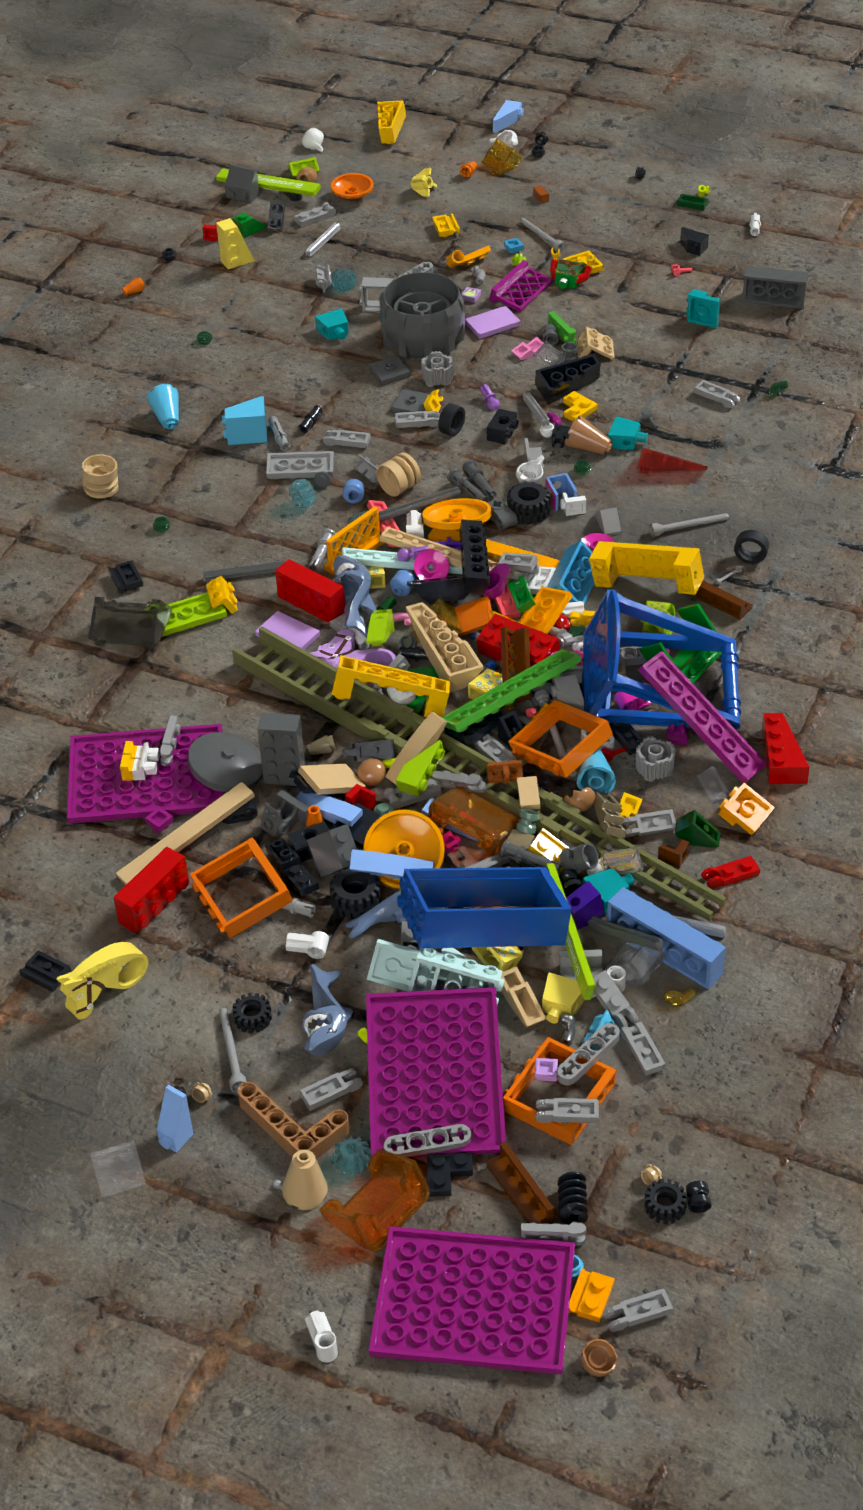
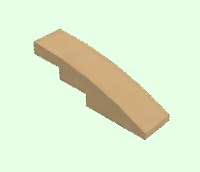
M431 712L407 741L385 777L396 784V778L403 765L436 743L447 721L436 713Z

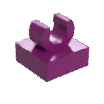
M674 723L667 726L668 742L671 741L673 745H687V731L684 723H681V726H674Z
M160 807L145 818L146 824L151 826L158 834L174 822L173 816Z

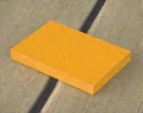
M542 586L534 597L536 605L525 611L518 622L548 634L572 598L571 592Z

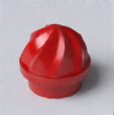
M561 614L554 627L569 631L571 627L570 619Z

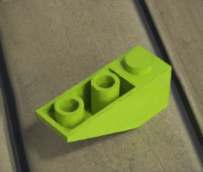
M392 609L374 610L371 614L366 644L381 646L394 632Z
M438 740L403 765L396 778L398 791L420 797L422 791H425L428 786L430 776L433 775L434 770L436 771V765L444 757L445 750L443 749L442 741Z

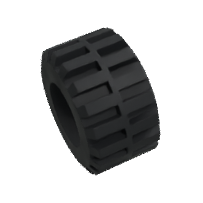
M524 482L518 483L517 486L514 485L512 489H509L507 493V506L514 511L519 524H537V522H542L549 515L550 494L549 490L542 486V484Z
M347 867V869H341L339 873H335L333 879L330 880L331 906L334 908V912L336 914L339 913V916L342 918L347 917V920L355 919L381 903V887L378 875L350 871V867Z

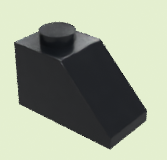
M682 227L680 241L686 252L701 256L708 248L709 235Z

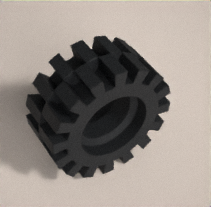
M248 993V997H245L243 994L241 995V1000L237 998L236 1003H233L234 1024L238 1029L241 1028L242 1032L245 1033L248 1030L249 1033H252V1030H256V1033L260 1032L259 1028L264 1030L266 1025L269 1026L270 1020H272L269 1000H265L264 995L259 997V993H255V996H252V993ZM249 1010L260 1011L255 1016L244 1015Z
M660 1179L659 1184L655 1180L652 1182V1186L649 1185L645 1192L646 1214L649 1213V1218L651 1219L656 1217L655 1222L657 1223L660 1220H664L663 1224H667L668 1220H670L672 1224L675 1223V1218L679 1221L682 1215L685 1214L686 1192H684L683 1186L679 1187L678 1182L675 1181L674 1184H671L672 1179H668L667 1183L664 1182V1179ZM660 1197H669L674 1200V1204L663 1206L657 1203L656 1200Z

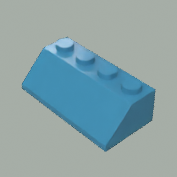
M581 540L566 548L547 586L571 592L572 598L568 603L583 601L585 604L594 586L589 561L592 551Z

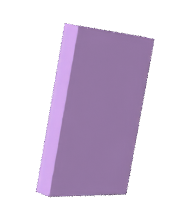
M506 306L467 318L465 319V324L479 339L518 327L520 326V320Z
M279 611L261 625L303 650L320 636L319 630ZM259 628L255 631L257 637H259Z

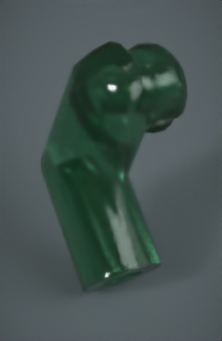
M787 381L773 383L769 393L772 396H777L780 390L788 388Z

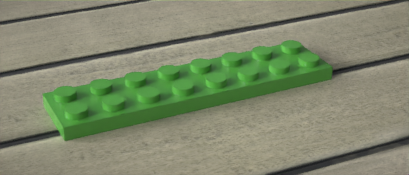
M563 649L559 650L443 716L442 719L447 721L445 727L457 732L465 731L472 723H478L486 715L498 712L500 707L512 704L519 696H525L533 688L545 685L547 680L559 677L561 672L575 668L577 663L582 661L580 654Z

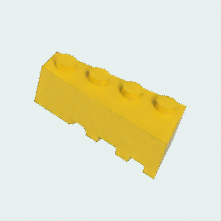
M404 100L377 102L379 133L382 144H393L396 142L406 117Z

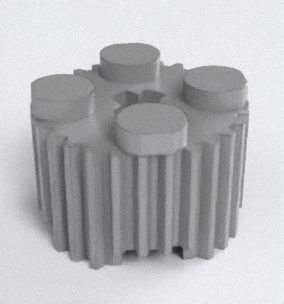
M440 351L430 353L429 357L426 356V358L421 359L422 379L426 381L427 386L432 387L440 384L447 386L451 384V379H453L452 357L444 355Z
M651 736V738H644L643 743L638 745L635 766L637 772L642 774L646 781L652 782L656 778L659 780V778L663 779V777L672 775L675 747L671 744V741H666L665 743L664 740H657Z

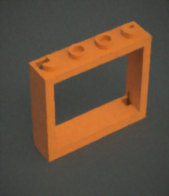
M554 700L508 742L512 749V754L516 758H521L530 764L533 763L539 766L541 769L549 770L555 775L567 778L612 737L613 733L607 720ZM559 720L590 732L561 760L530 747Z
M253 837L190 873L194 881L191 886L196 893H201L199 896L204 906L208 905L210 907L207 911L213 920L217 918V927L221 933L226 932L229 939L293 901L287 887ZM254 857L277 893L233 919L226 921L204 885Z
M547 1037L541 1046L538 1045L533 1058L527 1060L522 1073H518L515 1076L510 1089L505 1090V1095L503 1096L504 1112L573 1145L588 1123L569 1122L565 1125L561 1122L553 1121L549 1123L539 1122L535 1119V1114L539 1111L518 1101L535 1079L536 1058L549 1059L551 1057L563 1063L576 1051ZM578 1058L576 1062L585 1064L587 1060L585 1058ZM599 1061L596 1062L585 1073L598 1080L586 1099H598L600 1106L616 1084L617 1070Z

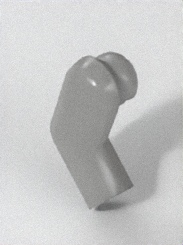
M474 266L471 271L476 277L475 282L481 285L486 275L485 271L479 269L478 266Z

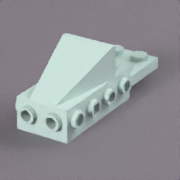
M381 939L377 940L367 980L407 992L496 987L497 993V991L501 992L504 979H501V970H498L495 966L478 964L455 948H442L441 953L432 948L415 950Z

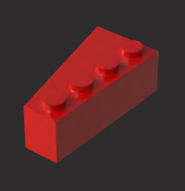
M763 713L762 736L767 763L768 784H808L810 767L783 713Z

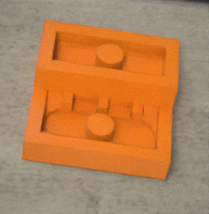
M488 595L455 607V623L460 637L484 629L492 618V608Z

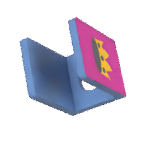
M567 473L546 477V488L549 490L550 504L555 512L558 511L559 493L566 492L568 498L577 497V489ZM556 481H560L561 485L554 488L553 484Z

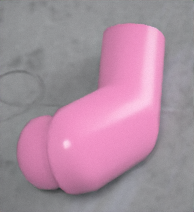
M399 612L393 614L394 623L404 621L406 626L412 625L408 613Z

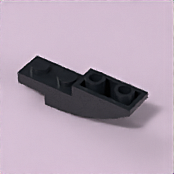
M283 838L265 845L280 875L294 893L298 892L302 897L319 889L318 882L301 864L298 854Z

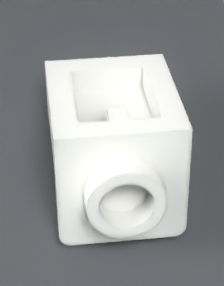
M566 492L562 493V499H560L561 510L564 509L566 516L586 513L585 496L568 498Z

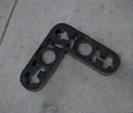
M501 711L486 715L482 721L472 723L468 726V729L462 732L444 727L445 734L466 746L473 745L498 726V718L502 716Z

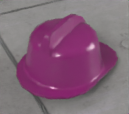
M501 563L489 572L490 586L486 587V592L483 595H488L490 601L504 592L505 579L510 572L509 564Z

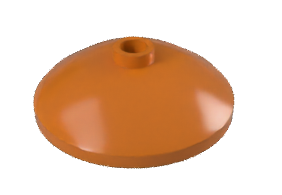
M360 173L343 174L331 182L332 192L336 196L348 200L365 197L374 188L373 180L369 176Z

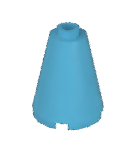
M170 384L155 386L152 392H148L147 402L165 429H174L179 423V393Z
M597 749L580 765L576 780L580 791L590 787L593 791L604 794L611 793L615 787L616 778L600 749Z

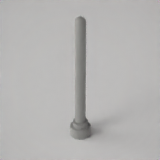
M525 218L520 219V223L553 245L554 251L558 253L559 248L561 254L566 250V244L563 241L553 239Z
M724 513L665 525L652 523L649 525V531L652 537H658L666 531L729 519V515Z
M539 690L534 694L539 706L543 707L545 703L549 704L550 696L547 690ZM554 724L550 728V732L559 758L562 759L567 754L557 726Z
M221 1008L219 1014L232 1073L229 1085L232 1092L238 1093V1087L242 1083L247 1082V1080L240 1073L228 1011L226 1008Z

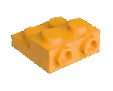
M743 783L740 788L735 787L729 794L730 800L725 798L719 805L721 810L718 815L732 826L737 823L749 834L753 835L775 807Z

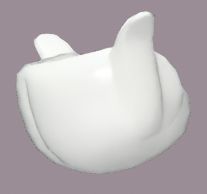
M311 128L305 132L302 144L305 148L317 149L323 152L321 144L324 135L320 130Z
M505 130L496 138L489 139V142L496 144L497 149L503 153L514 151L518 145L517 135L512 130Z
M543 455L539 456L535 461L531 460L518 466L516 477L520 483L535 482L537 484L541 480L544 473L541 465L544 460Z
M387 687L389 697L401 705H408L416 698L414 692H400L394 687Z

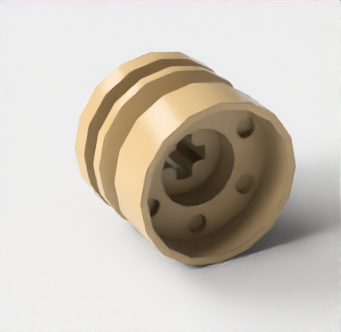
M404 452L397 454L395 457L379 465L376 469V476L380 486L387 494L393 497L402 494L421 480V472L416 461Z
M101 454L90 456L83 461L82 473L85 493L97 499L108 498L116 494L118 491L116 460L111 456Z

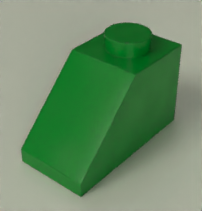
M245 212L233 217V222L238 227L243 239L266 228L265 224Z

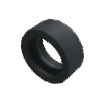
M453 403L447 404L439 417V431L449 436H456L464 425L465 409Z
M745 530L738 535L734 552L745 563H760L767 556L769 541L763 533L757 530ZM754 542L762 550L759 552H749L742 546V543Z

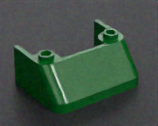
M699 603L677 610L683 620L717 632ZM662 642L639 649L647 662L663 651L692 684L722 653L718 651L682 649L672 659Z

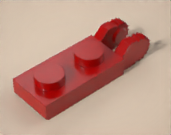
M748 856L715 868H706L701 872V876L705 880L708 879L707 886L712 889L758 876L760 868L753 857Z

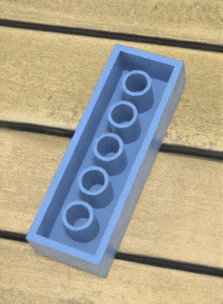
M624 887L608 901L607 921L660 938L662 943H664V947L660 951L632 943L633 945L708 990L723 975L726 947L720 942L714 941L703 932L697 931L684 921H680L667 911H663L650 901L644 900L636 895V893Z

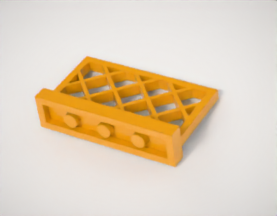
M374 506L326 540L328 562L324 564L325 571L336 577L333 563L337 553L342 555V548L339 551L342 542H344L342 548L376 550L385 543L380 541L379 508Z

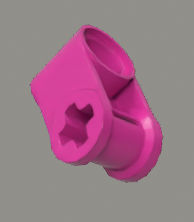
M617 692L614 696V701L621 710L636 711L651 704L650 701L646 700L644 702V699L624 692Z

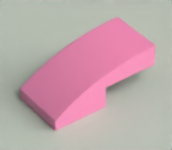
M536 337L528 344L520 343L511 352L520 360H525L540 354L547 349V346Z

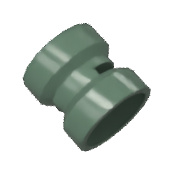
M521 809L519 813L521 819L517 823L516 829L524 833L535 834L537 828L535 822L538 821L540 814L533 810Z

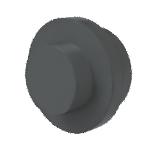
M321 471L315 475L314 482L318 487L325 488L329 486L331 477L327 472Z
M407 634L400 638L399 645L400 647L416 648L417 639L415 636Z

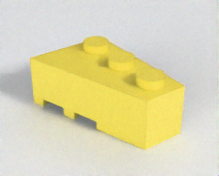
M230 218L216 222L220 259L225 267L229 270L254 262L255 260L236 224Z

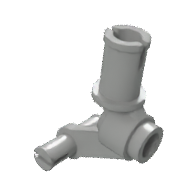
M554 626L548 633L558 638L559 648H566L575 642L580 643L583 640V635L573 637L566 629H559Z

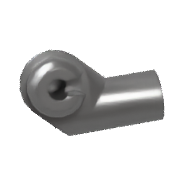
M563 1013L560 1023L566 1025L561 1043L570 1046L575 1035V1018L572 1014Z

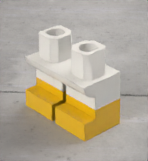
M125 741L120 764L122 781L146 780L147 775H156L157 762L149 761H159V748H149L148 742L144 743L143 746H136L133 744V741Z

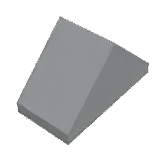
M617 507L600 510L595 513L594 516L603 534L608 536L621 534Z

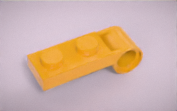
M488 245L465 256L461 251L455 250L447 256L446 263L451 268L462 266L466 263L471 265L476 262L475 259L479 258V260L486 258L491 249Z

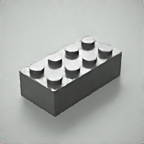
M747 266L744 275L742 302L804 309L808 272Z
M261 713L258 737L264 784L297 786L293 782L294 778H290L289 775L291 770H299L300 766H305L300 715Z

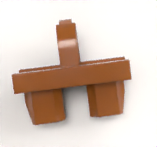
M515 759L508 762L494 761L487 763L488 784L503 782L505 785L510 784V781H517V778L523 777L522 760L517 761Z

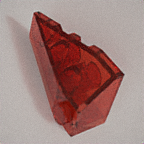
M642 448L636 467L640 473L649 475V473L703 472L708 468V466L647 448Z

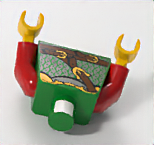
M553 248L551 249L553 259L550 264V274L560 289H566V287L574 289L579 284L588 280L592 270L591 266L596 263L595 255L590 260L591 256L587 254V264L563 259L558 261L560 249L558 248V253L556 254L553 253Z

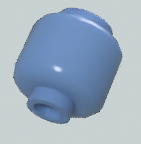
M358 479L346 481L343 485L344 499L352 504L362 501L365 493L363 483Z
M399 570L390 581V587L394 594L407 596L412 591L407 586V581H416L411 571Z

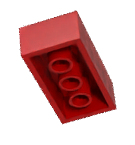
M290 559L275 570L277 594L280 599L328 623L344 614V586Z
M498 614L493 615L476 638L479 653L502 661L501 628L506 627L513 631L521 628L529 629L530 667L551 656L553 652L559 651L558 638Z
M166 846L113 897L120 925L138 934L182 890L187 888L190 882L184 855Z

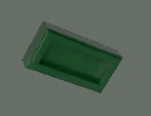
M681 194L676 206L704 211L709 204V199Z

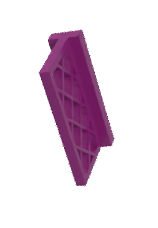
M523 260L491 289L489 301L492 303L499 301L522 312L552 284L553 279L528 267V262ZM539 280H543L546 283H539ZM518 281H525V283L519 284ZM517 288L518 291H511L510 289ZM519 295L520 298H513V296ZM522 302V305L519 306L515 303Z

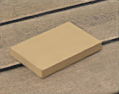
M347 764L300 766L298 770L299 774L318 795L348 793L356 784L366 788L364 783Z

